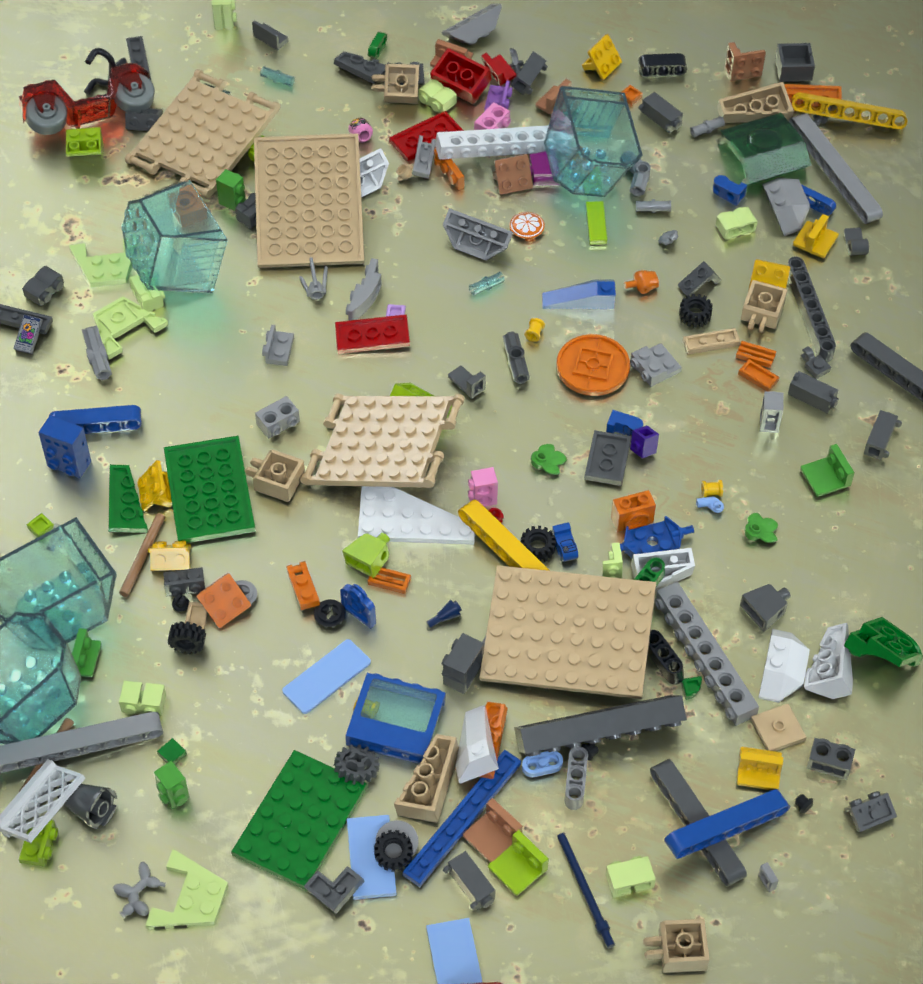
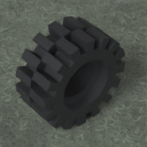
M694 293L691 297L687 295L680 303V320H683L684 324L688 322L687 326L689 327L693 324L694 328H697V325L703 327V323L707 325L708 321L710 322L713 309L711 300H706V296L702 298L701 294L695 296ZM697 308L700 309L702 312L694 313L689 309Z
M531 526V530L527 528L526 533H522L521 543L540 561L543 559L546 562L548 558H552V555L555 553L556 540L551 530L548 532L547 527L541 529V526H538V529H535V526ZM542 541L545 543V546L534 548L531 546V542Z
M180 621V623L176 622L170 627L168 645H170V648H174L175 651L180 650V653L187 652V654H191L193 652L196 654L197 651L201 652L206 638L205 629H202L201 626L197 627L195 623L190 624L187 621L186 624L183 621Z
M388 830L386 834L385 832L381 833V837L378 836L374 844V855L380 867L383 866L386 871L391 869V872H395L396 869L401 871L403 870L402 867H407L413 855V846L409 836L406 837L404 832L402 834L399 833V830H395V832ZM391 843H396L402 848V853L397 858H390L385 853L386 847Z

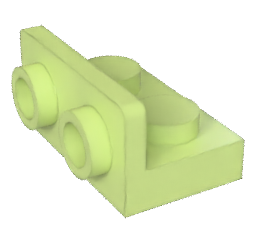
M611 543V551H608L609 560L602 562V576L622 578L623 561L620 543Z

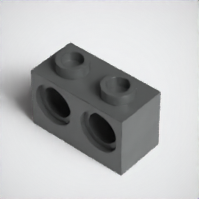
M814 738L806 769L847 780L855 749L845 744L832 743L827 739Z

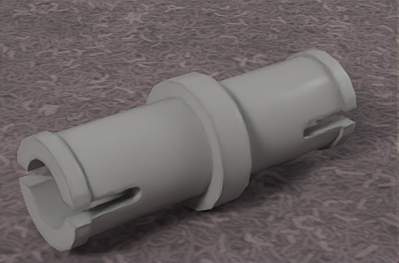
M722 116L710 121L705 120L702 124L690 127V133L693 138L704 133L709 134L712 130L725 126V121Z
M652 199V201H636V212H671V200L655 201V199Z

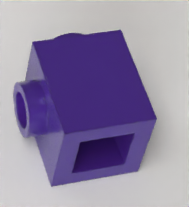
M649 426L633 430L630 450L641 458L656 454L659 434Z

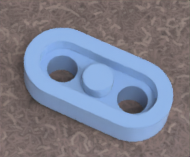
M546 751L540 755L527 756L522 761V771L528 777L556 773L563 766V757L557 751ZM533 766V767H535L536 769L531 770V769H529V767Z

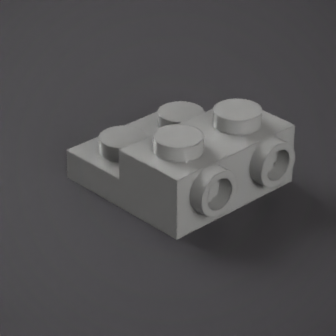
M662 343L650 349L645 346L631 353V366L640 373L643 381L647 382L651 387L680 373L682 367Z

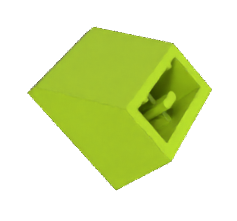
M100 127L66 129V157L103 154V139Z

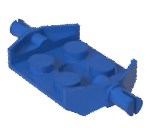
M667 516L664 517L662 522L631 530L626 526L624 542L620 544L621 552L627 553L631 559L633 554L680 549L681 539H683L684 535L694 533V527L691 525L681 528ZM655 541L657 545L651 546L647 542Z

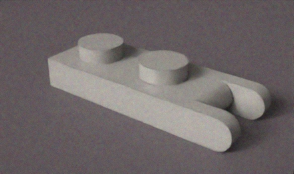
M420 135L412 175L429 179L436 139H432L431 143L422 142L423 136Z

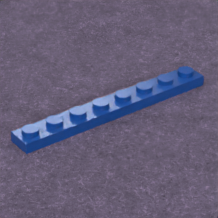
M506 750L500 754L497 759L499 769L495 770L494 779L480 778L403 871L404 877L418 887L422 886L463 836V833L483 812L487 802L497 795L520 767V759Z

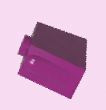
M556 149L530 154L529 164L533 186H561L562 172Z

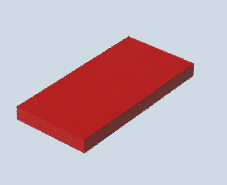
M443 111L389 137V142L409 162L415 159L420 135L423 136L422 142L431 143L432 139H436L437 132L464 130L446 111Z
M407 314L335 322L338 354L410 346Z

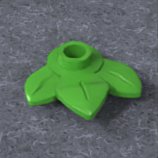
M552 444L540 446L538 451L533 452L531 455V464L535 468H543L546 473L559 475L560 470L558 466L567 461V457L562 452L555 451V447Z
M753 513L747 518L748 524L744 530L745 536L752 541L761 539L767 543L778 540L773 533L778 527V523L772 518L763 519L759 513Z

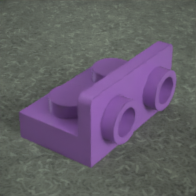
M506 81L505 87L490 85L484 111L493 102L509 109L510 99L508 97H512L513 87H510V81Z

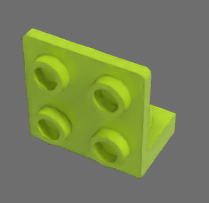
M518 830L512 835V845L488 865V869L512 893L518 896L548 870L549 858Z

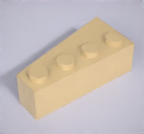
M783 82L719 99L717 106L719 116L723 117L725 123L784 121L792 118L794 113Z
M435 735L423 755V760L419 766H416L409 783H406L401 796L394 803L397 816L438 823L457 759L459 746L456 737Z

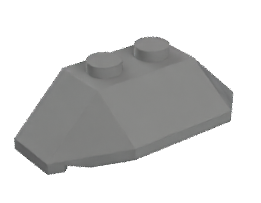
M492 3L442 31V35L460 43H468V45L476 43L478 38L488 36L489 32L495 29L502 8L501 4Z
M776 178L763 183L762 186L783 235L787 236L801 230L810 209V204L799 179Z
M450 208L443 222L444 229L454 249L485 261L506 250L514 233Z

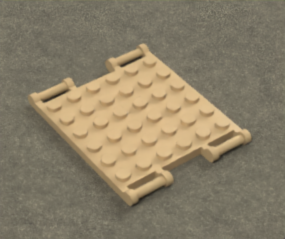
M197 69L192 79L131 153L126 155L125 162L144 168L153 175L161 167L183 176L179 181L180 187L185 188L192 185L195 191L202 194L204 198L209 199L217 190L216 179L225 169L233 170L254 143V137H259L278 113L280 103L268 101L257 96L254 92L248 94L246 101L240 100L222 92L226 87L225 80H218ZM200 80L215 85V88L200 83ZM256 102L260 105L270 108V110L266 111L253 104ZM138 157L143 158L152 163L149 164L143 160L138 159ZM192 181L197 182V183H199V184H201V185H203V186H206V188H203V187H201V186H199V185H197V184H194V183H192Z
M335 394L333 398L334 403L329 415L323 422L325 427L334 429L325 452H321L318 449L312 450L307 469L301 476V483L305 485L434 487L438 467L445 456L443 452L435 451L442 430H452L455 428V420L465 397L461 394H455L454 396H343L342 394ZM340 405H344L339 418L335 419ZM452 406V409H451V411H450L449 417L447 418L449 409H450V407ZM321 461L316 475L312 476L317 462ZM430 463H432L428 475L426 476L428 467Z

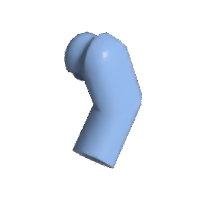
M716 497L696 498L697 508L708 507L716 513H720L724 509V504Z

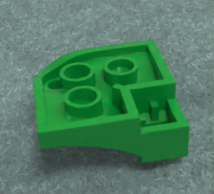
M883 617L863 623L860 630L850 633L844 644V647L849 649V652L856 657L874 655L886 659L898 667L904 665L915 667L923 659L921 649L915 640Z

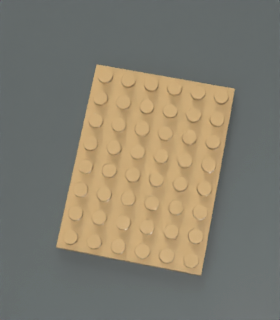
M358 133L254 137L258 268L310 266V257L313 258L314 266L364 264Z
M497 565L479 677L480 681L642 699L656 582Z

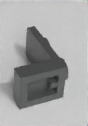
M703 261L678 283V286L686 296H691L707 281L710 282L712 280L717 285L721 279Z
M459 366L448 374V378L471 399L485 390L486 375L481 371L476 375H472L463 366Z

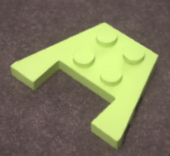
M138 237L122 239L123 253L87 257L85 243L69 245L71 254L75 257V261L80 266L91 288L127 283L132 268V261L136 255V248L139 246Z
M123 296L93 313L95 324L99 329L101 341L105 346L109 360L123 352L122 347L115 338L145 322L156 333L168 326V321L165 318L157 317L154 312L142 309L140 305Z
M172 849L166 868L168 871L185 874L186 878L174 912L151 908L145 925L146 929H155V927L174 928V926L187 925V927L215 925L228 888V882Z

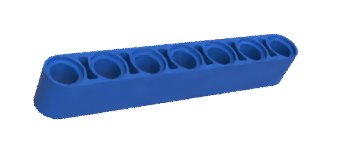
M774 789L679 828L668 834L664 842L675 858L680 859L780 817L790 809V805L780 791Z

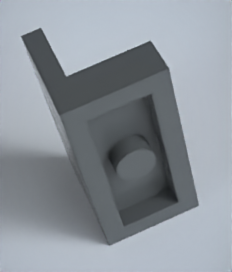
M255 20L252 22L253 36L278 51L288 43L287 36L265 23L260 24Z

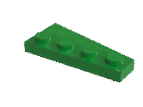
M110 464L108 532L148 533V527L140 507L139 497L135 490L129 465Z

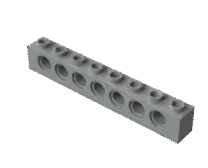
M675 582L657 590L656 599L654 600L657 609L663 612L666 623L674 629V634L677 640H681L686 654L694 660L696 670L702 673L707 687L711 688L715 693V699L724 707L727 718L732 720L735 726L750 720L751 716L757 715L759 705L680 584Z

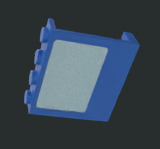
M367 673L345 735L346 745H353L355 748L361 745V749L368 747L370 752L374 751L378 754L420 764L424 753L430 745L442 705H445L446 692H442L437 688L422 687L417 683H406L397 678H386L377 673Z

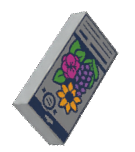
M29 315L23 316L14 350L33 354L43 322L41 318Z

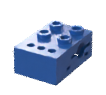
M50 415L38 432L46 464L53 470H59L69 476L81 478L91 463L84 428Z

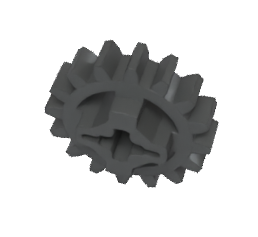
M350 745L349 749L343 747L342 752L338 751L335 757L334 771L339 772V778L345 777V782L351 780L353 785H355L356 781H359L361 785H364V780L371 782L372 777H377L380 766L378 763L379 757H375L374 751L369 753L368 747L361 749V745H358L357 748Z

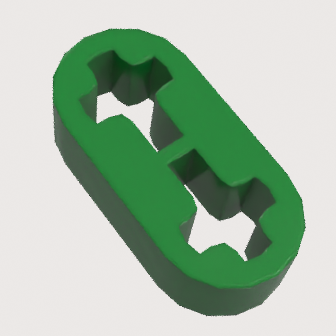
M377 32L368 49L369 57L375 59L379 57L387 42L386 33Z

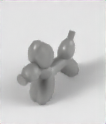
M141 862L139 865L141 880L133 887L122 883L113 886L114 892L117 895L127 897L129 901L123 907V911L119 912L123 918L126 915H131L134 911L142 916L148 915V906L146 903L139 901L138 893L146 886L156 888L158 886L165 887L166 883L160 882L159 879L151 876L150 869L145 862Z

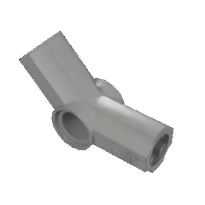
M628 151L622 157V162L634 175L630 192L634 196L640 197L645 193L651 166L648 162L642 161L635 152Z
M97 326L82 329L87 347V357L90 365L92 364L94 374L97 379L106 380L112 373Z

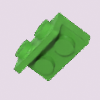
M79 628L69 661L72 675L93 677L102 644L101 641L91 640L87 629Z

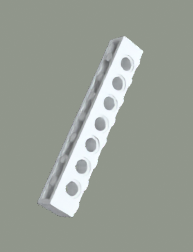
M568 124L437 132L435 147L439 160L532 154L556 149V152H562L571 149L573 136Z

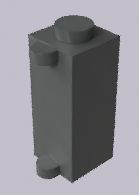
M533 51L510 86L523 95L525 92L531 94L533 90L530 86L540 70L546 71L548 68L545 64L546 60Z
M656 92L644 98L642 104L638 107L642 113L668 133L679 129L682 125L683 113Z
M800 371L795 373L790 383L788 395L825 413H828L831 407L835 408L839 401V398H837L838 389Z
M880 410L864 450L865 455L882 460L883 457H889L890 453L886 448L895 427L899 428L902 425L897 415Z
M466 851L450 860L448 865L443 868L444 873H450L471 901L470 908L472 910L477 909L478 911L482 907L487 908L494 902L496 890Z

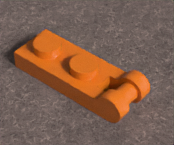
M435 148L434 164L441 167L442 172L449 177L452 185H455L458 190L463 189L464 175L452 159L439 160Z
M299 562V565L286 566L287 574L300 609L305 610L319 606L320 601L306 562Z

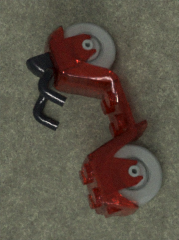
M95 48L89 53L85 63L91 65L96 55L103 56L109 63L108 80L94 78L88 83L84 92L89 95L95 85L108 87L107 94L73 101L54 79L29 84L23 87L22 95L19 96L23 123L26 121L33 131L42 135L58 133L64 128L66 123L71 127L81 129V125L111 118L115 114L117 106L124 111L129 110L132 113H141V110L150 108L154 101V86L150 80L149 72L142 66L135 63H127L126 58H121L115 64V59L108 51L102 48Z

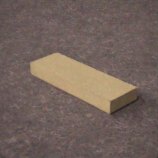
M736 328L685 336L682 340L687 355L740 346V339Z

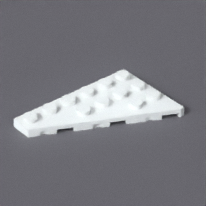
M362 486L358 538L366 533L377 537L383 532L388 535L389 542L474 545L475 533L460 517L395 487Z

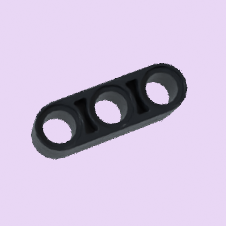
M681 53L645 54L638 58L640 75L643 77L680 76L687 72L686 59Z
M651 630L648 656L670 684L681 683L684 679L682 661L663 635L657 630Z

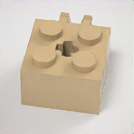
M386 64L385 75L372 76L373 81L385 82V85L371 86L373 91L384 92V102L418 104L419 65Z
M752 280L741 315V320L749 322L748 329L752 330L754 324L759 325V332L762 333L765 327L776 329L788 289Z
M273 449L269 450L264 460L252 458L250 464L255 468L247 467L245 470L246 475L253 478L255 491L289 502L301 482L302 474L305 473L304 460Z
M704 919L666 920L660 922L659 936L647 937L643 940L645 946H660V949L646 951L645 957L646 959H661L663 973L707 971L710 960Z

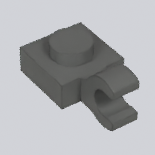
M809 346L802 349L804 353L801 355V358L806 362L805 368L815 379L830 372L831 366L820 355L815 357L813 350Z

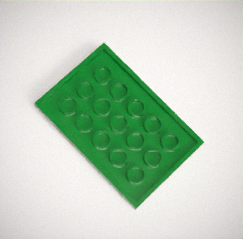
M239 435L163 447L178 541L191 543L256 532Z
M293 750L232 849V856L306 890L304 885L319 871L346 825L347 818H350L366 791L367 783L364 782V785H361L359 781H356V784L353 785L351 780L345 782V777L339 778V772H335V768Z

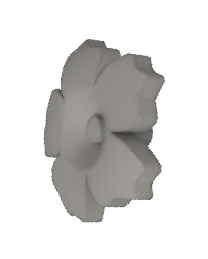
M677 230L663 233L658 240L659 244L662 243L666 246L677 240Z

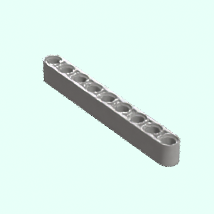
M803 113L790 118L789 126L792 132L861 221L867 224L882 218L883 211L880 205L807 113Z
M148 712L1 745L0 773L44 764L47 759L57 761L157 738L163 734L159 714L157 712Z

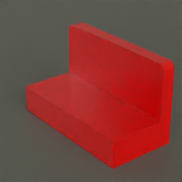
M487 52L481 55L484 66L490 68L491 75L500 86L504 85L507 80L510 81L516 77L515 71L500 54L494 58H491Z

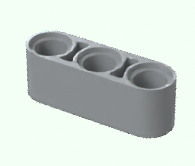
M580 746L570 750L564 801L566 807L571 810L581 808L584 800L588 752ZM575 758H580V759H582V760H581V761H576V760H574V759H575ZM577 776L581 779L575 780L572 777ZM571 795H576V796H578L579 798L574 799V798H571L570 796H571Z

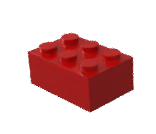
M447 48L430 72L431 79L439 81L444 87L453 90L458 97L473 105L492 80L490 68Z

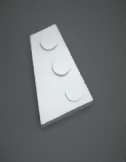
M692 548L633 554L631 561L634 579L650 559L660 558L664 561L665 576L656 587V591L691 576L695 568ZM654 567L651 570L654 572H658L661 569L658 567Z

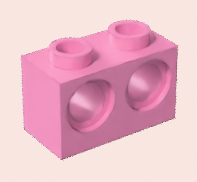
M493 102L474 122V130L507 128L511 122L510 110Z
M494 467L471 471V479H468L469 501L475 499L484 507L496 505L498 481Z

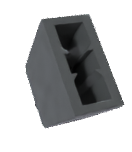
M767 584L744 593L740 606L760 629L765 632L784 615L787 608L786 600L791 595L785 587L777 591L771 584Z

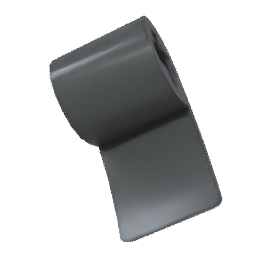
M861 228L844 229L848 254L850 256L868 254L869 242L868 239H863Z

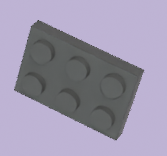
M594 430L584 480L622 486L631 436Z

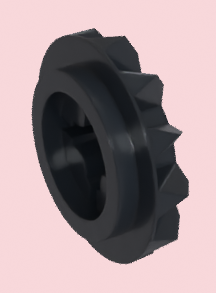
M333 599L320 602V605L316 606L314 610V619H316L318 625H323L325 628H335L336 625H341L346 617V610L343 604ZM332 609L333 615L329 619H327V614H329V612H331Z

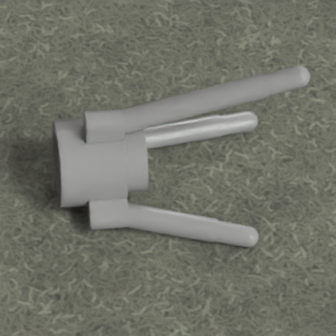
M310 257L313 281L308 287L302 276L299 279L306 290L307 297L318 300L326 294L328 267H324L321 284L317 281L313 258Z

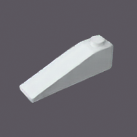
M847 623L827 628L820 643L821 649L818 654L814 655L812 659L814 663L805 673V690L831 699L852 695L851 653L849 649L844 647L849 637Z

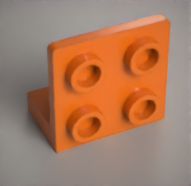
M229 573L195 595L218 628H221L251 607V603Z

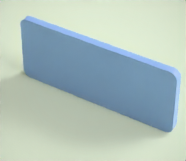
M347 639L282 689L283 694L303 714H307L371 664V660L350 639Z

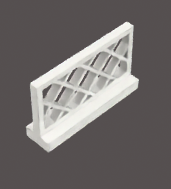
M47 759L0 814V832L5 837L14 836L31 843L84 781L85 777L83 774L57 766L52 760ZM74 779V781L71 784L67 785L68 781ZM61 785V788L54 790V787ZM61 795L57 800L53 801L54 797ZM48 801V804L40 807L41 803ZM47 811V813L44 816L40 817L41 813ZM34 817V820L26 823L27 819ZM34 827V828L30 831V833L27 835V834H26V830H28V829Z

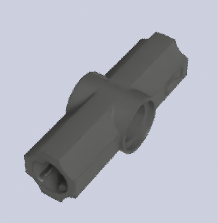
M514 331L507 332V334L503 335V342L508 358V366L511 369L514 382L523 384L530 379L524 357V349L521 346L518 333Z

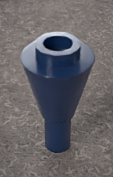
M450 599L437 615L426 621V623L432 628L439 622L461 616L460 611L462 609L456 600L453 602Z

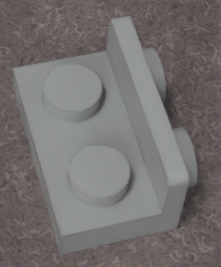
M271 325L270 331L266 333L267 344L263 345L262 356H265L266 364L288 365L294 333L276 331L275 325Z

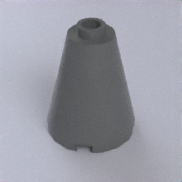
M81 783L64 805L89 827L99 829L98 826H105L112 818L116 809L114 798L117 799V795L114 790L108 787Z

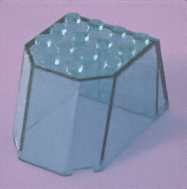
M560 86L544 140L553 180L574 195L606 197L619 185L643 156L626 95L623 92Z
M190 180L176 182L128 201L124 212V221L121 225L125 253L147 290L213 293L228 239Z
M77 517L0 557V622L27 646L56 650L76 639L79 628L87 629V632L108 621L117 574Z
M15 612L0 625V744H10L43 736L77 705L81 681L80 672L67 641L44 612Z

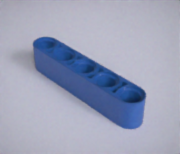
M136 405L54 411L49 414V416L51 415L83 427L85 434L128 431L141 427V409Z

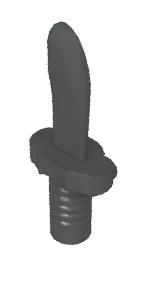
M510 48L513 61L510 67L515 70L517 75L524 63L523 60H518L516 50Z
M813 115L817 126L820 123L826 124L828 121L826 116Z

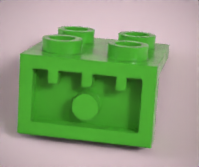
M837 444L830 446L826 458L802 465L800 468L817 497L851 486L855 473Z

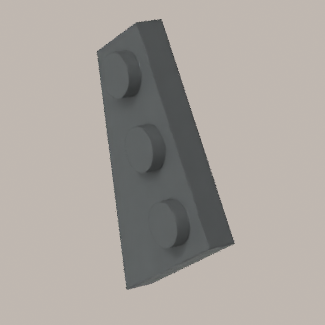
M342 52L334 59V65L373 84L376 83V81L372 80L373 75H385L386 64L379 63L377 59L369 61L363 59V56L348 52Z

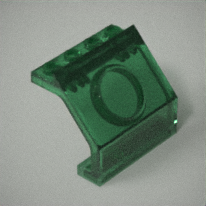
M782 113L720 130L722 137L717 139L718 146L727 143L741 162L745 179L742 182L747 185L798 171L812 165L805 141Z

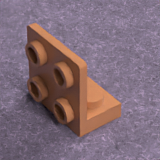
M735 42L728 43L724 68L730 81L762 76L766 55L765 50L741 53L740 49H737Z
M492 798L486 804V813L463 833V838L491 863L512 845V835L518 830L522 832L523 826Z

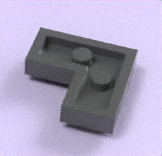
M347 866L334 882L329 880L320 871H317L304 885V888L332 912L337 914L365 881Z

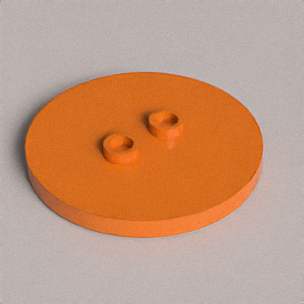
M587 334L575 337L563 345L557 356L556 368L561 381L571 390L583 395L601 396L616 391L625 383L630 371V359L626 350L615 340L602 335Z

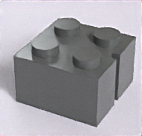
M777 44L775 61L779 82L812 81L815 63L811 44Z
M462 633L459 639L456 638L454 640L450 654L444 656L441 665H443V684L465 694L481 669L484 643Z

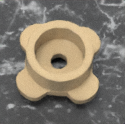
M401 164L397 168L398 181L412 177V164Z

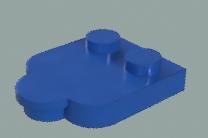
M346 584L340 590L341 603L346 611L371 629L376 625L374 603L359 585Z

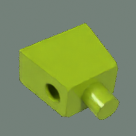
M383 532L377 537L368 533L363 534L342 550L345 563L374 578L389 558L387 543L390 539L388 535Z

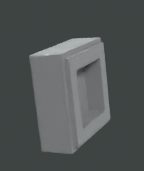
M767 862L761 865L758 876L767 891L771 892L776 889L778 879Z

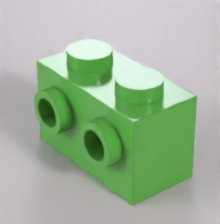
M225 169L216 179L218 202L220 205L235 211L236 206L240 202L246 201L244 181L241 175Z
M172 761L154 771L156 787L159 792L158 796L164 805L168 803L171 809L176 806L183 805L190 798L186 779Z

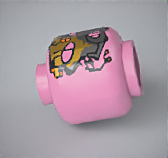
M356 118L350 122L348 131L350 134L358 133L359 143H364L372 137L373 129L366 119Z

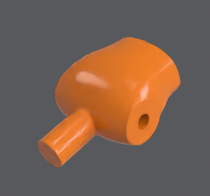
M641 270L634 273L632 281L624 282L625 289L636 287L641 294H646L658 288L659 281L655 271Z

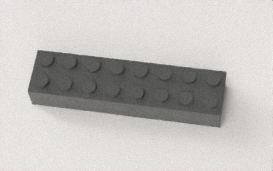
M668 695L514 727L519 752L525 753L528 756H536L541 754V750L555 752L561 750L560 746L574 748L581 746V742L584 741L585 743L593 744L601 742L603 737L609 740L621 738L622 733H625V735L641 734L642 729H645V731L662 729L661 725L669 727L682 725L681 721H685L687 718L682 695Z

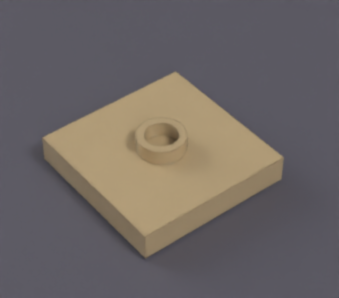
M789 704L751 716V722L768 751H778L806 741L807 737Z

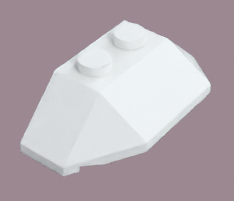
M381 148L360 158L361 198L380 189L389 162Z
M772 629L759 699L779 703L803 686L810 650L793 633Z

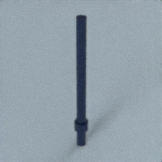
M560 833L557 838L596 922V930L599 935H602L607 949L613 948L615 943L609 932V924L607 920L603 919L565 833Z

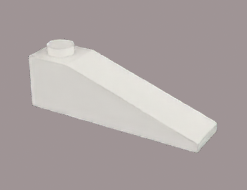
M485 705L465 712L455 765L460 784L499 769Z

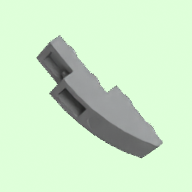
M371 258L370 264L366 265L365 268L366 277L362 278L361 284H356L354 291H351V303L347 304L346 315H348L349 321L359 319L371 307L379 294L382 280L381 274L378 273V259Z

